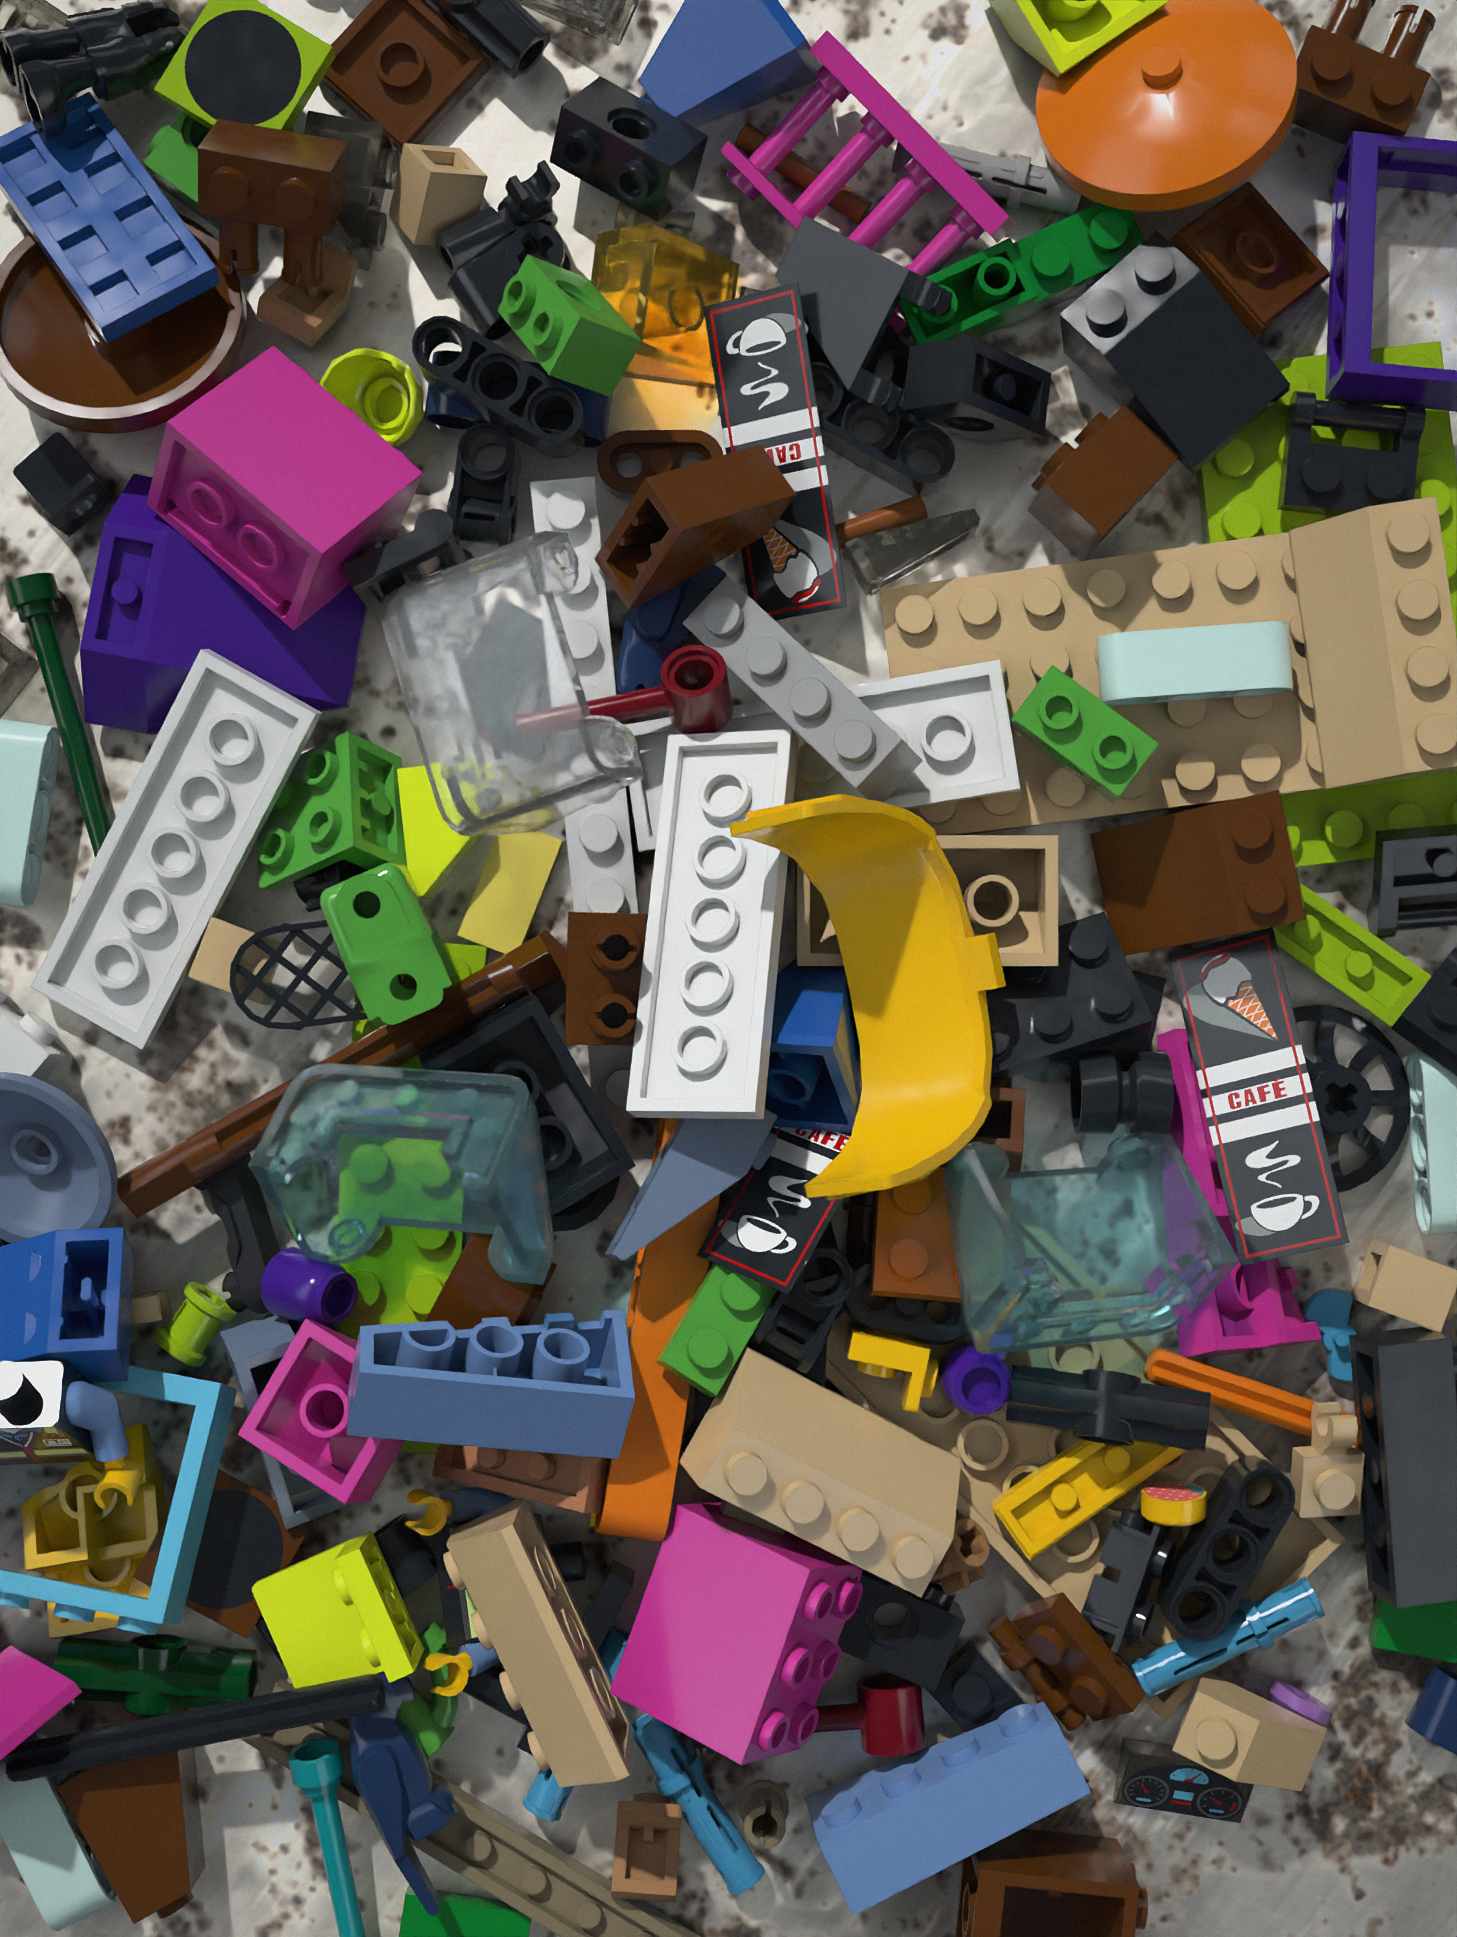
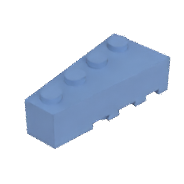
M624 1309L602 1310L599 1321L575 1322L572 1312L546 1314L544 1324L511 1326L508 1317L482 1318L481 1323L473 1329L455 1330L447 1320L360 1326L348 1388L347 1435L619 1459L635 1401Z
M1042 1701L1035 1705L1021 1704L1004 1712L998 1720L805 1797L818 1845L854 1916L1085 1797L1091 1791L1057 1721Z

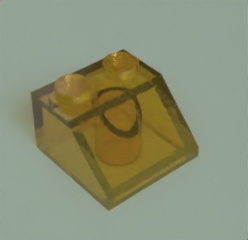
M650 222L597 233L591 282L642 340L623 376L626 378L716 389L703 307L735 299L740 264Z

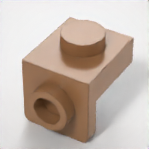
M323 240V282L316 287L301 288V273H296L295 286L285 283L280 276L259 297L256 317L313 347L349 309L358 260L353 255Z
M638 1793L632 1796L631 1801H618L611 1898L676 1903L682 1805L670 1804V1799L667 1796L656 1793Z

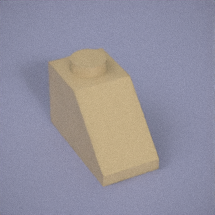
M1207 1671L1200 1676L1178 1729L1172 1751L1235 1782L1302 1792L1327 1733V1728Z

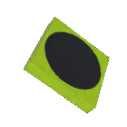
M209 0L158 81L154 91L161 100L209 129L214 126L218 119L290 131L335 59L336 54L331 45L257 0Z

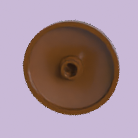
M177 213L216 266L221 283L107 344L30 233L12 249L0 264V376L8 389L22 404L40 417L57 425L88 433L114 434L134 432L155 427L169 421L224 381L233 368L244 342L247 328L246 301L233 262L231 275L223 273L218 268L219 241L204 227L190 218Z

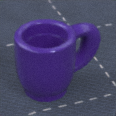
M290 1247L277 1253L265 1268L261 1281V1298L265 1308L273 1315L289 1320V1325L295 1335L305 1318L314 1320L339 1332L340 1322L347 1319L356 1306L358 1285L356 1279L331 1258L304 1249Z
M1004 1309L995 1313L981 1341H962L951 1347L941 1360L938 1371L940 1387L949 1403L961 1413L974 1417L989 1416L1000 1410L1009 1399L1012 1390V1372L1005 1360V1356L1018 1329L1017 1315L1012 1310Z

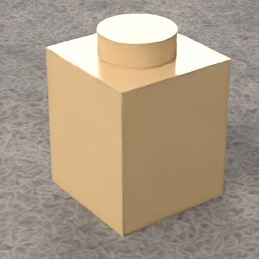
M1371 1239L1351 1295L1354 1300L1441 1333L1445 1320H1452L1457 1313V1270Z

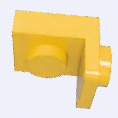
M849 1324L845 1351L848 1359L858 1361L856 1367L858 1371L883 1378H894L896 1369L905 1371L900 1394V1402L905 1411L917 1413L921 1396L931 1398L937 1378L938 1359L929 1357L931 1349L928 1343L869 1331L856 1324Z

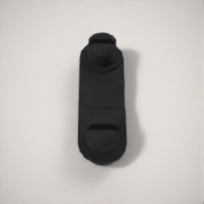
M250 1153L237 1159L233 1164L194 1185V1187L198 1190L208 1189L214 1212L223 1220L227 1232L228 1243L226 1250L233 1272L225 1275L222 1284V1292H229L231 1294L230 1298L225 1299L226 1303L236 1312H242L249 1308L257 1314H264L269 1310L265 1308L261 1298V1281L265 1268L271 1259L280 1252L252 1158Z

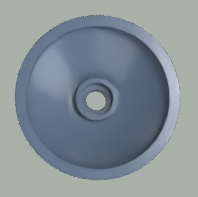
M0 1072V1239L14 1243L55 1230L99 1228L107 1219L114 1206L118 1188L116 1163L103 1132L82 1106L53 1085L23 1074Z

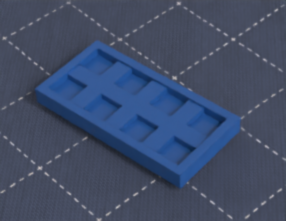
M87 92L67 102V125L60 137L44 142L38 135L32 121L0 136V190L108 344L221 282L216 266L90 92Z

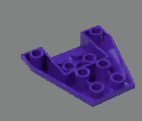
M133 474L104 521L82 634L80 660L85 722L147 735L158 734L201 649L212 650L320 712L349 708L368 608L351 585H348L297 629H291L148 507L146 502L153 477Z

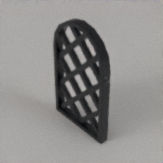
M326 920L297 924L283 923L279 926L256 932L239 947L231 963L229 985L237 1006L250 1020L267 1028L293 1029L298 1031L305 1027L368 1019L366 1013H359L363 1008L360 1000L352 1009L333 995L348 973L343 961L327 950L334 941L331 932L323 943L319 944L302 931L329 927ZM289 932L276 950L261 940V938L276 933ZM296 936L316 951L301 970L282 956ZM253 944L270 956L256 975H253L239 964L244 952ZM321 956L342 970L328 989H325L307 975ZM276 961L296 976L282 995L261 981ZM237 972L250 981L241 994H239L236 985ZM398 974L399 982L402 984L401 974ZM302 981L322 995L307 1015L288 1001ZM256 987L276 1001L264 1018L253 1014L244 1004ZM327 1001H330L347 1014L344 1016L314 1019ZM282 1006L301 1020L290 1023L270 1022Z

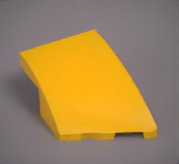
M133 1424L125 1429L129 1452L124 1458L134 1461L143 1471V1479L131 1507L126 1502L125 1494L116 1488L114 1489V1495L108 1509H102L97 1505L94 1500V1492L105 1468L104 1462L99 1461L78 1463L67 1472L63 1480L56 1485L46 1486L21 1504L25 1570L45 1573L46 1578L145 1598L149 1597L151 1587L132 1576L167 1518L168 1510L155 1450L146 1424ZM47 1601L50 1639H63L65 1637L118 1629L116 1627L119 1615L95 1611L93 1622L72 1620L53 1615L56 1603Z

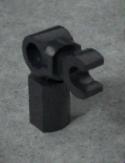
M545 160L537 164L536 172L527 180L520 182L516 175L508 179L505 185L508 193L499 203L498 212L493 207H489L437 235L436 249L452 276L464 264L485 254L514 233L519 227L527 223L541 222L552 228L555 227L558 217L552 209V197L559 190L560 182Z

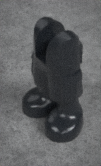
M137 0V2L123 4L118 9L109 7L68 15L65 23L66 27L32 30L25 27H12L0 31V62L13 91L16 94L23 93L32 123L40 138L45 142L60 137L65 131L67 125L66 105L68 100L75 94L92 87L98 99H105L107 102L125 96L135 90L139 91L148 86L151 81L160 79L188 35V32L184 28L179 27L180 20L178 14L167 1Z

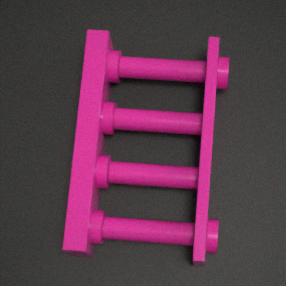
M828 30L809 49L823 64L815 74L819 80L750 158L729 141L720 150L734 165L726 174L732 182L752 201H755L762 194L798 229L804 215L814 220L881 145L887 149L896 139L913 156L904 166L908 173L848 238L872 250L926 190L932 195L941 185L958 203L949 212L953 216L950 222L907 267V269L925 278L938 272L971 236L977 240L986 231L998 243L1016 224ZM852 94L868 110L859 120L864 126L793 203L772 182L768 175L836 99L843 103ZM897 306L887 327L891 331L894 329L898 334L909 338L911 333Z

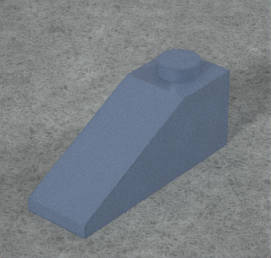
M764 1109V1119L678 1118L604 1255L615 1261H625L747 1175L750 1167L759 1171L769 1158L777 1142L778 1136L771 1133L770 1130L778 1116Z
M273 1314L220 1332L247 1417L295 1337L287 1319ZM258 1448L286 1530L347 1506V1504L342 1503Z

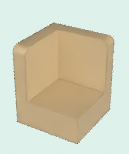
M404 143L389 216L414 245L436 246L438 234L479 213L488 176L461 148Z
M211 916L188 977L232 993L229 985L231 963L239 947L255 933ZM267 937L261 938L263 942L274 950L281 944ZM253 944L244 952L239 964L253 975H256L270 956ZM277 961L261 980L269 987L279 964ZM237 972L236 985L239 994H241L250 981ZM258 987L247 998L261 1005H270L272 998Z

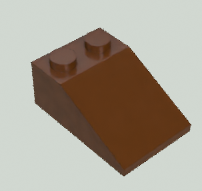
M1279 790L1211 804L1090 834L1107 918L1125 956L1308 919L1283 799Z

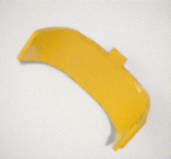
M835 794L745 813L747 820L729 824L731 837L750 839L774 847L793 858L824 899L838 939L860 1045L862 1092L851 1136L834 1160L819 1175L804 1185L807 1198L825 1196L826 1200L830 1201L921 1181L940 1165L951 1160L976 1135L992 1106L990 1084L993 1047L986 990L1006 986L996 934L993 932L974 936L957 877L937 841L935 829L921 817L904 808L877 800H869L847 794Z

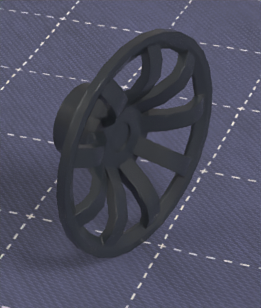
M1325 1005L1294 1007L1293 1012L1296 1023L1318 1020L1315 1036L1317 1062L1312 1063L1306 1057L1305 1061L1337 1193L1349 1191L1368 1182L1384 1169L1400 1147L1407 1130L1411 1109L1410 1086L1404 1064L1393 1044L1376 1026L1362 1016L1343 1008ZM1336 1023L1355 1030L1368 1040L1350 1056L1344 1065L1338 1063L1334 1054L1333 1038ZM1379 1054L1382 1056L1390 1072L1394 1090H1371L1366 1079L1360 1074L1366 1065ZM1395 1105L1392 1125L1383 1142L1373 1135L1363 1123L1368 1118L1372 1106ZM1347 1133L1373 1157L1360 1168L1343 1176L1339 1163V1142L1342 1134Z

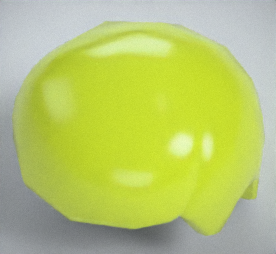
M368 348L354 349L334 359L320 380V385L344 406L352 409L365 424L391 446H400L409 440L423 418V387L410 365L387 352Z

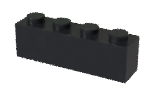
M1424 1327L1349 1335L1354 1408L1358 1424L1357 1447L1365 1454L1361 1499L1368 1590L1397 1609L1456 1601L1457 1403L1455 1382L1457 1381V1352L1452 1346V1338Z

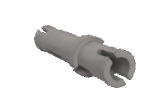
M936 141L988 195L1008 199L1006 206L1019 208L1021 202L1066 213L1069 216L1076 214L1081 194L1068 186L1053 169L1030 164L1031 157L1019 155L1018 161ZM897 142L891 173L907 174L908 170L904 166L913 156L899 142Z

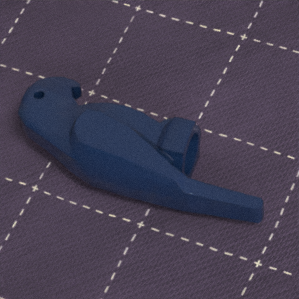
M714 564L641 606L628 610L615 672L616 695L663 685L661 667L665 659L675 650L685 647L694 635L682 623L726 577L725 571Z
M384 1671L377 1674L381 1676L384 1683L386 1698L384 1708L380 1711L349 1717L350 1753L354 1784L394 1862L427 1913L433 1916L439 1912L441 1899L410 1843L409 1836L412 1840H416V1842L447 1826L458 1810L454 1804L452 1792L439 1783H433L430 1765L424 1749L414 1733L398 1717L403 1702L412 1703L415 1698V1690L410 1678L405 1676L389 1683Z

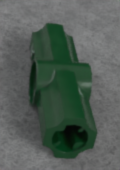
M170 1634L140 1635L130 1639V1641L65 1637L59 1643L57 1656L53 1663V1670L73 1680L82 1691L74 1699L125 1703L124 1708L133 1713L162 1715L177 1712L183 1707L201 1708L254 1697L258 1677L257 1650L190 1646L185 1638Z

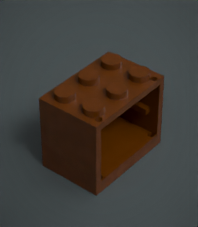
M1021 1829L962 1860L954 1937H1135L1136 1929L1144 1930L1146 1927L1148 1915L1147 1891L1145 1887L1139 1886L1134 1863H1128L1117 1838Z

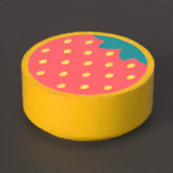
M1159 1481L1146 1484L1141 1488V1514L1148 1521L1164 1526H1190L1198 1524L1207 1517V1491L1199 1485L1182 1481Z

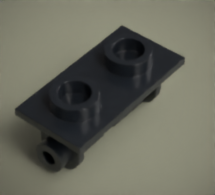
M1123 1508L1120 1518H1113L1099 1562L1122 1571L1119 1580L1115 1581L1099 1573L1094 1574L1086 1601L1081 1610V1615L1104 1642L1107 1640L1109 1633L1116 1636L1111 1651L1119 1653L1131 1646L1133 1640L1141 1642L1144 1639L1154 1613V1605L1146 1602L1154 1578L1164 1579L1172 1562L1176 1547L1174 1542L1167 1540L1172 1526L1156 1524L1152 1530L1145 1528L1147 1519L1140 1512L1128 1508Z

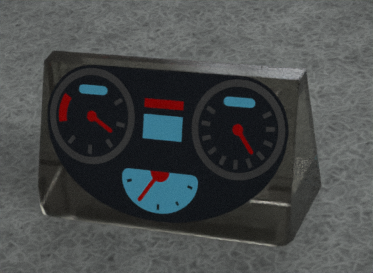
M1122 1737L1113 1796L1115 1804L1241 1823L1254 1784L1235 1782L1172 1751L1174 1745Z

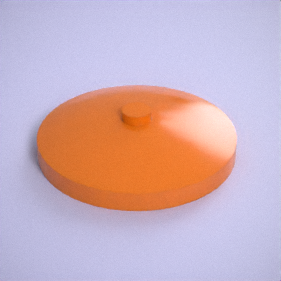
M1168 0L1164 7L1061 76L1057 77L1046 67L1044 68L1036 95V119L1044 153L1054 171L1068 186L1086 198L1105 206L1130 211H1165L1192 206L1212 199L1236 187L1253 175L1268 161L1284 140L1292 124L1298 100V74L1295 51L1284 27L1266 8L1254 0Z

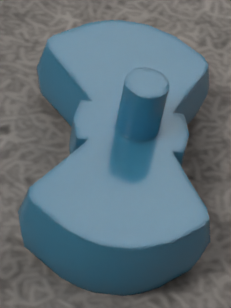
M1326 1288L1312 1294L1307 1300L1302 1314L1305 1321H1316L1322 1337L1321 1341L1327 1349L1328 1375L1340 1381H1352L1349 1335H1355L1356 1330L1349 1323L1353 1297L1347 1291Z

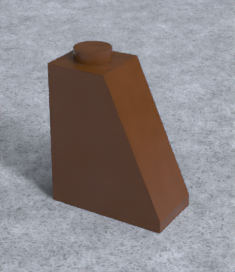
M761 444L650 476L644 479L594 560L628 610L641 606L767 535L797 494Z
M183 1707L181 1710L177 1712L186 1711L189 1709L188 1707ZM195 1748L73 1771L66 1776L57 1787V1790L133 1924L155 1912L159 1919H163L184 1907L194 1897L191 1890L205 1869Z

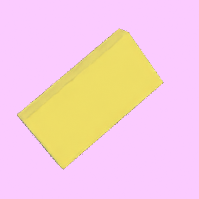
M503 817L457 936L487 946L503 954H507L524 944L564 841Z

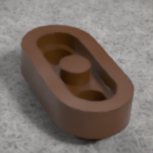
M626 430L617 432L605 440L598 452L597 468L602 484L611 494L622 499H632L645 478L681 468L683 462L689 458L705 461L722 456L723 451L715 438L700 430ZM626 459L637 460L642 465L640 473L631 478L622 476L618 472V467L622 461Z

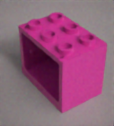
M273 345L167 421L146 505L285 624L295 630L350 585L342 565L356 559L358 552L371 543L381 540L393 541L396 539L423 472L412 464L405 454L392 447L365 424L352 409L344 406L312 379L304 368L295 364Z
M722 1502L676 1504L609 1693L740 1765L800 1749L801 1746L808 1742L816 1728L819 1711L815 1708L823 1683H826L832 1677L838 1666L841 1648L837 1643L844 1623L853 1616L861 1601L863 1585L859 1581L863 1569L786 1530L782 1535L722 1515L719 1510Z

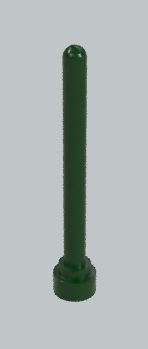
M36 573L18 577L6 582L3 588L10 611L17 612L20 622L28 624L96 858L112 826V821L53 620V616L58 614L56 603L61 600L53 573Z

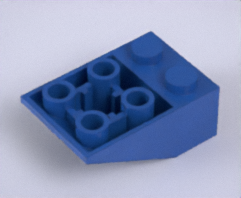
M124 1227L55 1230L0 1247V1361H12L13 1363L61 1361L71 1365L91 1383L128 1381L134 1259Z

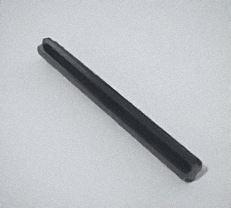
M366 1674L19 1744L5 1756L6 1775L12 1782H22L382 1710L385 1706L384 1683L380 1675Z

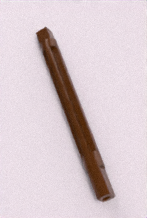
M540 935L534 937L484 966L481 970L444 990L443 1000L438 1006L398 1024L383 1025L219 1121L206 1126L118 1177L117 1188L119 1198L136 1218L141 1217L233 1164L242 1156L500 1007L510 1004L561 974L560 969Z

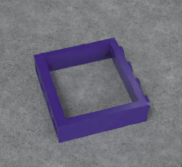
M1353 131L1334 163L1325 399L1391 406L1412 403L1424 405L1425 409L1457 412V370L1371 362L1377 186L1457 194V141Z

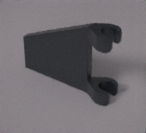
M804 215L775 276L781 286L798 282L804 322L848 391L876 407L893 412L903 396L902 388L865 368L901 297L937 316H943L952 301L953 295L937 283Z

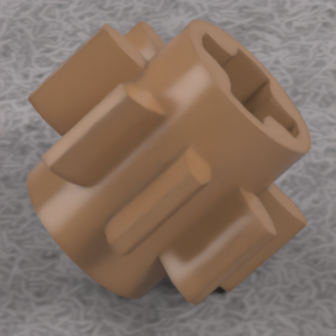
M956 1512L954 1539L930 1581L932 1584L941 1582L942 1589L947 1595L966 1589L970 1583L983 1579L987 1575L982 1565L986 1562L989 1555V1542L984 1530L977 1522L968 1518L958 1520Z

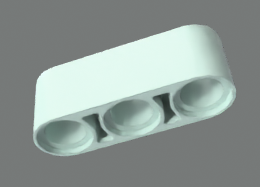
M1267 621L1107 634L1096 638L1100 700L1107 705H1134L1260 696L1293 690L1288 622Z
M0 718V905L26 909L31 906L37 894L60 758V734L56 726Z
M1412 1050L1407 1057L1406 1075L1410 1086L1409 1132L1415 1215L1418 1226L1424 1235L1457 1233V1076L1421 1050Z
M39 1731L29 1736L22 1743L50 1737L46 1733ZM4 1757L0 1761V1833L46 1924L51 1929L60 1931L120 1900L57 1790V1787L70 1772L22 1782H12L6 1775Z

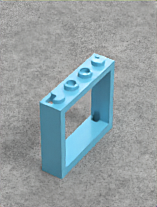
M129 1366L128 1381L92 1384L111 1392L195 1408L149 1597L145 1598L0 1568V1605L30 1609L33 1598L55 1602L56 1605L53 1612L55 1616L93 1622L95 1611L119 1615L116 1628L149 1635H156L158 1624H181L237 1389L222 1383Z

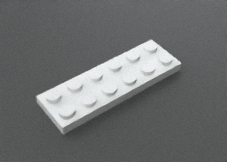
M201 649L31 988L141 1050L151 1045L194 962L211 916L216 918L322 712L212 650Z
M1000 660L846 686L923 760L884 803L904 809H911L1021 790ZM764 701L733 706L731 719L725 727L716 732L792 729L799 739L793 803L835 794H847L867 799ZM670 717L620 726L638 850L642 853L652 852L656 849L668 735L683 734L673 726Z
M792 729L668 735L626 1111L635 1118L764 1119L788 855L774 847L750 839L731 837L729 824L747 820L745 813L793 803L799 739Z

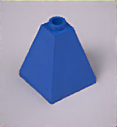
M685 0L638 79L646 91L639 98L695 128L818 80L815 74L821 68V65L817 58L809 51L811 46L778 0Z
M795 959L777 974L765 1109L778 1116L773 1127L852 1133L862 1092L860 1045L844 966H797Z

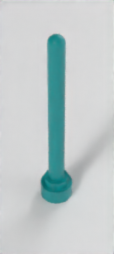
M330 1737L311 1739L297 1745L288 1754L293 1784L301 1788L303 1795L310 1797L339 1937H366L335 1790L339 1787L341 1783L340 1776L345 1770L340 1743L338 1740Z

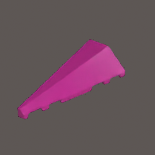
M1173 1029L1157 1035L1158 1050H1166L1169 1054L1174 1086L1172 1123L1170 1130L1164 1133L1179 1355L1188 1358L1225 1356L1322 1340L1317 1322L1305 1321L1291 1289L1300 1284L1293 1267H1282L1279 1258L1241 1266L1195 1065L1188 1049L1186 1029Z

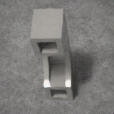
M727 575L682 623L704 645L719 652L725 664L867 799L884 802L923 761L899 735Z

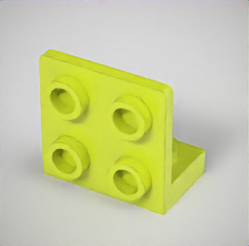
M372 1530L260 1579L252 1587V1593L295 1689L366 1674H377L384 1671L388 1682L391 1683L413 1673L424 1652V1647Z

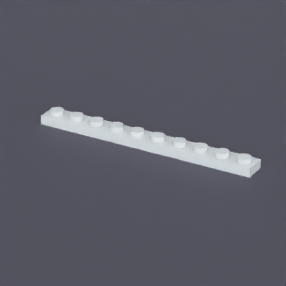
M593 476L530 482L553 708L616 695L605 577L594 560L601 549L595 478ZM619 721L556 734L574 912L638 913ZM587 1045L592 1092L609 1121L635 1118L626 1111L633 1046Z

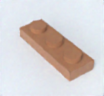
M440 1443L435 1456L432 1476L581 1513H600L609 1458L580 1457L576 1455L513 1451L509 1449L445 1445Z

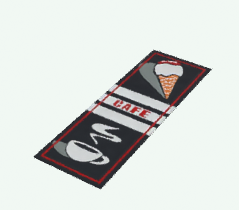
M794 282L703 307L726 454L761 444L797 494L767 535L741 549L748 596L774 620L848 607L799 284Z
M1273 927L1169 955L1241 1266L1350 1243Z
M772 1126L770 1132L777 1135L778 1139L769 1158L759 1171L750 1167L747 1175L741 1178L696 1255L789 1295L844 1199L829 1201L826 1200L825 1196L807 1198L804 1185L819 1175L842 1151L851 1133Z

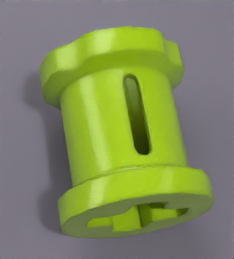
M191 1281L184 1289L186 1299L167 1327L157 1328L153 1334V1339L174 1358L196 1367L202 1366L207 1359L204 1350L224 1322H232L238 1312L232 1310L226 1303V1298L203 1284Z

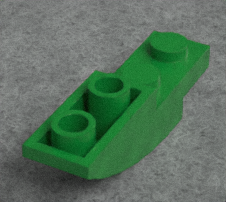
M1097 203L1015 243L1012 242L1011 238H1008L926 277L950 291L953 295L952 301L943 316H937L901 297L897 306L916 345L965 336L976 338L1026 319L1084 293L1088 284L1101 279L1145 239L1130 210H1122Z

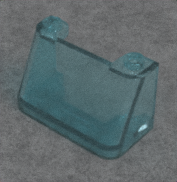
M335 1063L317 1064L303 1070L289 1084L248 1164L307 1259L331 1264L350 1263L357 1260L371 1250L384 1225L491 1234L493 1236L487 1253L489 1262L498 1276L511 1282L543 1285L554 1258L555 1240L537 1108L526 1083L515 1076Z
M1171 1133L1150 1135L1124 1134L1110 1143L1107 1148L1108 1153L1096 1167L1006 1173L1010 1163L1005 1150L999 1145H990L980 1141L966 1144L951 1159L943 1175L966 1329L977 1352L981 1354H996L1161 1333L1176 1326L1188 1317L1240 1262Z

